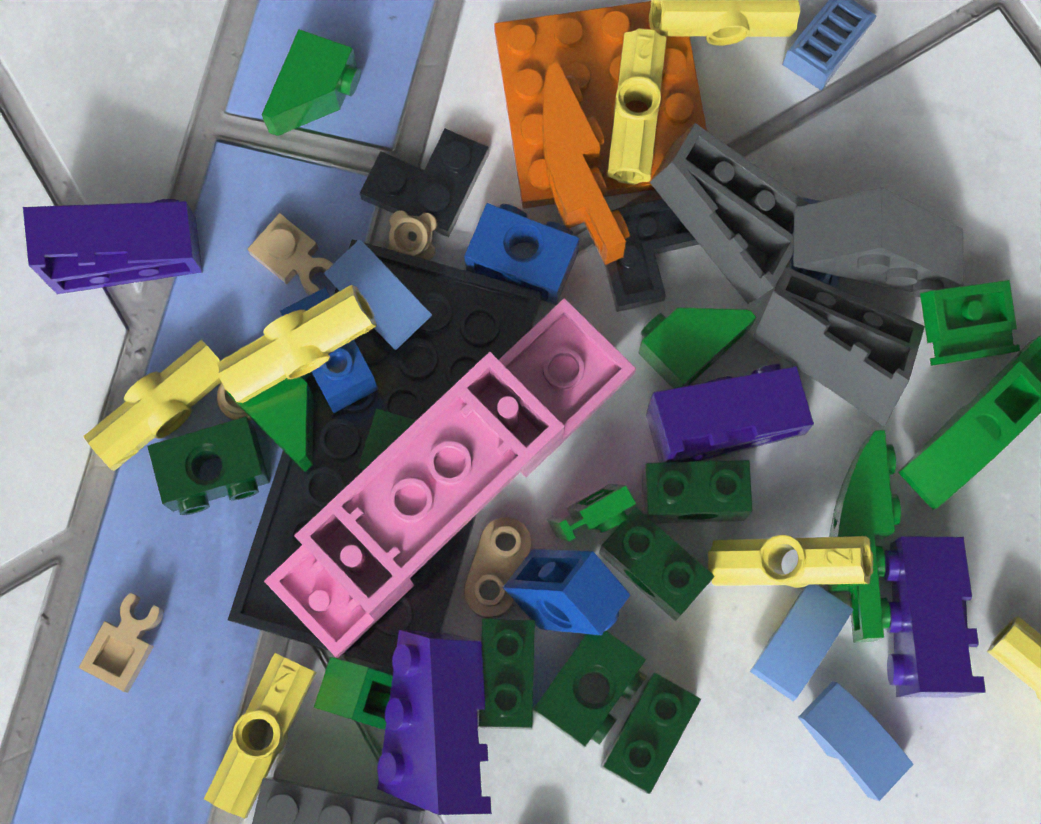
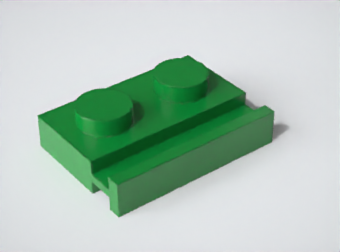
M1010 280L920 293L927 343H933L935 357L930 358L931 366L1020 352V345H1014L1012 330L1017 329Z
M608 484L567 507L569 516L565 518L551 516L547 521L556 537L570 542L576 538L573 530L578 527L588 530L592 529L593 531L599 529L600 533H603L628 519L625 510L634 506L636 502L626 485Z

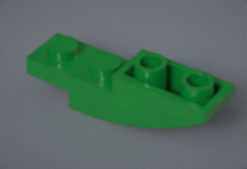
M1041 336L1031 340L969 404L960 408L898 471L901 477L932 510L938 508L980 472L1041 413Z
M875 430L863 442L851 462L837 498L829 537L866 536L870 539V547L873 553V573L870 577V584H828L829 593L849 592L850 607L854 609L851 613L853 643L874 642L884 638V629H889L890 627L889 602L886 597H880L879 577H884L885 556L882 546H875V540L885 539L895 532L894 525H899L901 520V507L898 495H891L889 475H894L896 457L893 445L886 444L885 430Z

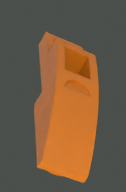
M556 61L548 66L543 100L542 134L548 181L564 226L570 229L584 222L606 265L623 257L626 244L625 239L629 238V231L621 213L618 210L611 212L604 198V195L608 194L605 181L599 169L593 167L599 164L600 145L604 144L602 131L593 116L586 118L579 104L583 102V96L576 79L572 74L565 76L559 62Z

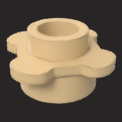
M405 211L393 213L389 220L392 227L389 232L390 243L388 249L431 260L436 253V248L432 244L433 231L438 226L436 218L430 213H423L421 216H409ZM411 231H414L417 235L414 241L409 239Z

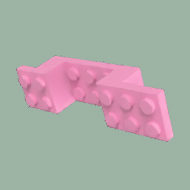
M564 298L499 360L491 352L482 358L294 536L300 541L302 546L264 582L336 658H339L414 586L410 578L520 472L527 478L635 374L636 368Z

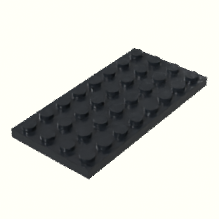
M351 240L349 249L357 242V240ZM364 243L424 305L432 316L396 350L375 328L355 338L354 341L375 379L378 390L333 413L313 373L310 372L311 376L305 382L314 394L313 465L305 472L292 458L282 451L228 621L328 650L264 581L302 546L294 535L361 473L358 466L376 409L418 420L489 352L499 360L533 328L542 298L541 291ZM337 288L335 289L334 294L339 292ZM476 515L410 578L414 586L342 655L393 669L392 659L397 648L399 630L442 633Z

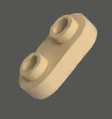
M510 517L495 519L482 532L464 586V596L468 607L473 613L482 618H498L507 613L514 603V600L502 587L531 551L530 533L526 526L517 519ZM500 535H512L516 540L514 548L510 551L500 550L496 546V540ZM487 582L497 584L500 589L499 595L493 600H485L480 595L481 586Z

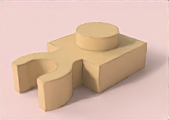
M280 213L247 249L253 258L285 284H288L297 274L308 295L320 290L312 283L313 276L319 272L325 273L333 265L332 262L325 258H312L319 249L317 243Z
M132 593L128 594L121 603L120 617L122 620L119 626L116 627L104 621L78 667L129 693L154 647L141 639L146 631H150L159 625L164 613L163 609L154 605L145 619L138 620L134 615V610L140 601V597Z

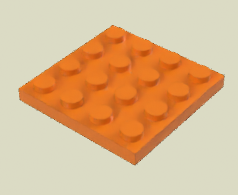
M651 1L494 23L523 209L555 204L544 160L542 125L544 87L548 66L556 61L559 62L565 76L572 74L576 79L583 96V102L579 104L586 118L593 116L602 131L604 144L600 145L599 164L593 167L599 169L605 181L608 194L604 195V197L655 190L650 181L671 145L695 123L707 131L690 36H665L667 40L660 92L661 102L657 118L650 181L635 185L619 183L617 180L607 177L624 33L635 31L638 28L651 30L649 23ZM631 101L625 105L630 111L636 113L649 109L647 105L640 101Z

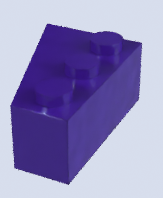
M160 199L151 203L23 207L28 265L57 295L203 273L196 217L186 201Z
M780 364L758 368L752 371L751 375L735 378L731 376L720 377L702 384L653 392L646 412L659 463L705 461L806 435L814 425L797 366L781 369Z
M899 537L890 543V550H885L884 578L886 581L892 582V602H889L890 627L886 630L888 633H894V654L888 655L887 676L889 684L896 685V697L959 698L986 693L984 676H973L969 647H978L979 640L977 628H968L966 601L972 599L964 537Z
M399 630L397 648L392 659L394 671L390 699L385 710L386 728L383 749L377 767L379 777L377 789L437 815L492 814L491 796H482L480 762L488 761V745L479 744L477 710L485 709L481 641L452 633Z

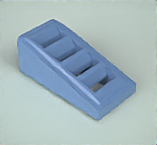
M829 0L789 48L782 65L822 91L877 16L854 0ZM840 8L858 20L857 26L836 14V9ZM829 20L849 33L848 37H843L825 24ZM820 33L838 45L839 48L837 50L833 49L816 37L817 34ZM808 46H812L830 59L827 62L823 61L808 51Z

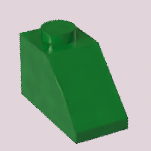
M298 29L261 114L270 134L282 135L341 109L346 95L352 96L355 93L361 75V69L357 68L353 48Z
M678 307L667 318L662 313L658 314L643 328L640 334L644 339L641 341L638 354L673 389L690 386L750 331L756 316L750 310Z
M310 373L294 379L286 378L244 403L236 402L234 397L226 391L233 401L305 472L313 465L314 394L305 382L311 376Z
M330 657L314 708L385 730V710L390 699L393 676L366 666Z

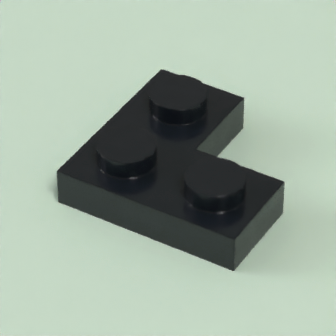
M445 128L425 170L380 151L360 191L361 200L391 213L405 211L409 216H421L423 213H430L436 218L438 223L434 231L449 237L489 156V147Z
M664 199L611 210V212L618 210L621 213L629 231V238L625 239L626 244L623 257L606 265L604 263L616 312L664 301L666 294L655 254L699 245V243Z

